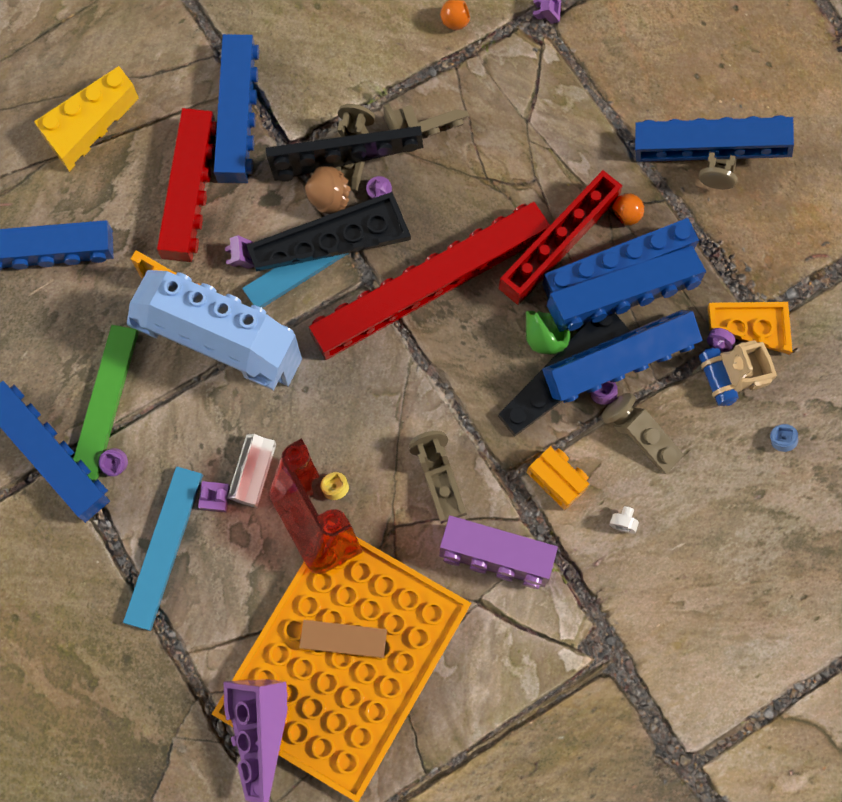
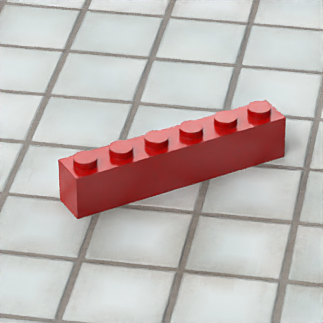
M182 108L157 246L161 259L192 262L193 254L198 252L199 239L196 238L197 230H201L203 224V215L200 214L201 207L205 206L207 201V192L204 191L205 183L210 182L211 168L208 167L209 160H213L215 146L212 142L213 136H216L217 121H215L212 111Z
M602 170L500 278L499 290L519 305L543 280L544 274L550 272L613 205L614 201L620 196L623 185Z

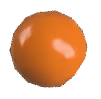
M448 0L444 3L440 16L447 28L461 30L468 25L470 14L464 0Z
M632 193L620 195L612 206L615 215L624 226L637 224L644 214L642 200Z

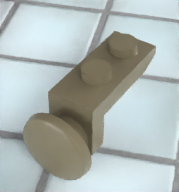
M389 103L383 106L388 130L421 126L422 135L425 134L426 138L440 133V128L449 126L450 129L463 125V120L469 116L467 111L455 109L417 122L412 105L395 111L392 110Z
M344 104L338 110V116L342 121H339L337 131L341 137L369 133L365 126L374 124L375 115L371 110L361 105ZM365 161L336 167L348 179V184L346 185L351 188V191L358 192Z
M710 152L708 166L700 170L699 180L704 185L714 189L725 190L733 188L738 181L737 176L734 174L737 161L735 159L736 156L730 155V159H716L715 153Z
M625 393L618 396L604 409L602 420L606 424L614 422V427L620 434L629 435L652 463L664 474H667L684 454L645 409L632 408L636 400L633 394Z
M428 431L416 436L410 442L409 450L411 454L419 457L442 524L448 521L449 515L459 518L467 515L444 449L448 443V437L442 431Z

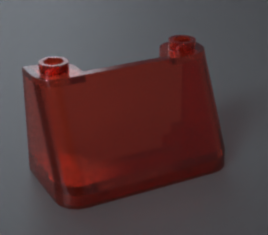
M301 438L284 449L269 489V496L307 568L315 574H323L362 553V549L351 524L342 511L331 509L318 515L309 498V496L314 494L312 482L314 478L317 479L320 476Z

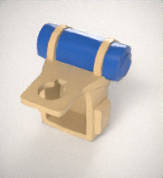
M755 340L743 342L736 345L734 350L721 353L719 348L706 349L698 356L701 362L700 366L705 372L713 392L712 396L718 406L732 405L739 398L738 392L747 388L751 391L770 385L777 376L764 342L757 343Z

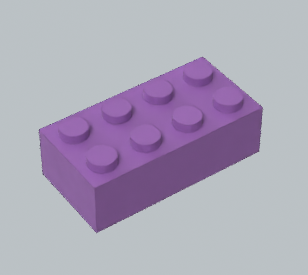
M449 515L440 545L439 556L444 558L443 561L451 565L459 566L460 563L471 565L470 570L485 574L486 570L497 573L496 577L502 580L512 581L515 578L524 581V586L539 589L540 586L545 587L550 578L558 546Z

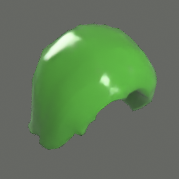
M526 311V341L533 351L552 355L563 351L568 346L570 331L567 329L559 332L550 313Z

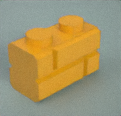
M550 446L528 467L526 473L559 506L566 510L589 487L590 484L587 482L589 478L579 467L574 469L567 462L569 458L561 449L557 448L554 450Z

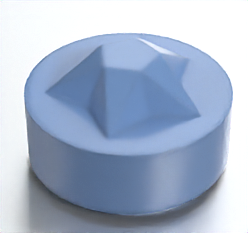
M778 425L771 431V444L778 451H791L798 444V432L791 425Z

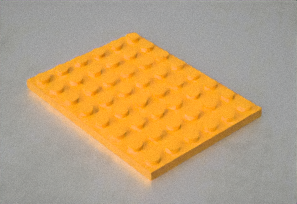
M328 521L232 681L263 679L285 681L288 694L287 715L278 755L351 800L359 802L471 606V602ZM303 620L387 629L384 659L300 649ZM223 694L212 715L233 727L232 720L226 719Z

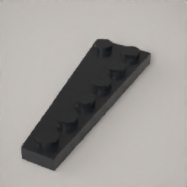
M421 126L266 147V157L274 180L287 182L291 181L293 177L314 173L318 167L329 166L336 168L398 153L412 152L424 147Z
M389 192L246 246L257 272L411 240V235L393 192Z
M616 313L610 314L602 321L596 323L592 321L587 322L572 337L568 346L563 351L557 353L544 368L626 334L630 330ZM541 370L499 413L498 417L515 437L562 401L552 398L543 370Z

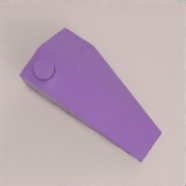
M270 679L223 682L224 711L226 719H231L235 736L231 737L233 747L237 746L241 761L238 764V771L245 801L269 802L287 715L288 694L286 682Z

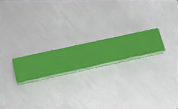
M111 325L81 430L74 460L77 463L81 459L91 470L88 476L93 482L98 479L100 474L99 458L106 451L139 333L136 329Z

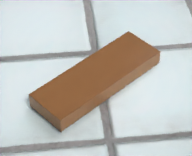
M303 620L299 648L384 659L387 629Z

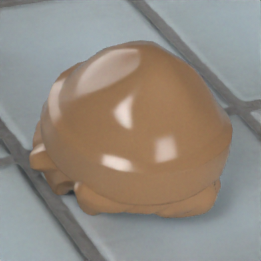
M318 167L305 185L307 199L319 212L332 214L346 208L349 201L348 196L351 188L346 185L348 184V179L344 177L341 171L334 167Z

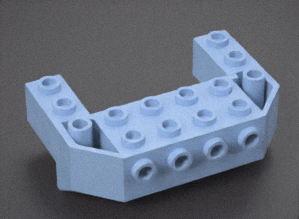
M147 270L130 302L127 326L156 339L158 335H161L240 370L244 378L273 391L278 382L289 387L302 361L297 339L292 329L275 321L266 314L264 309L256 305L246 306L241 303L239 298L231 294L223 296L206 283L198 285L191 282L192 279L183 273L177 272L175 275L168 271Z

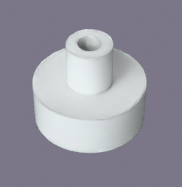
M624 506L621 514L614 513L612 515L609 525L616 530L635 534L639 521L632 518L634 509Z

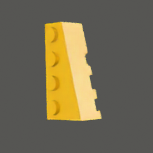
M118 66L35 120L34 123L70 172L75 167V162L91 150L90 146L99 137L102 138L108 132L107 128L114 121H118L139 97L133 83Z

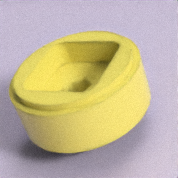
M339 472L327 474L320 484L324 496L330 500L341 499L349 490L346 477Z

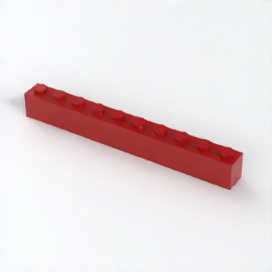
M535 202L528 205L522 204L507 217L500 216L496 218L489 227L476 229L469 235V238L462 242L457 240L451 243L444 252L440 254L433 253L425 259L424 263L406 268L402 275L397 278L386 279L380 284L379 288L361 293L357 300L352 303H343L332 314L316 318L312 321V325L308 326L310 335L325 360H328L530 247L550 224Z

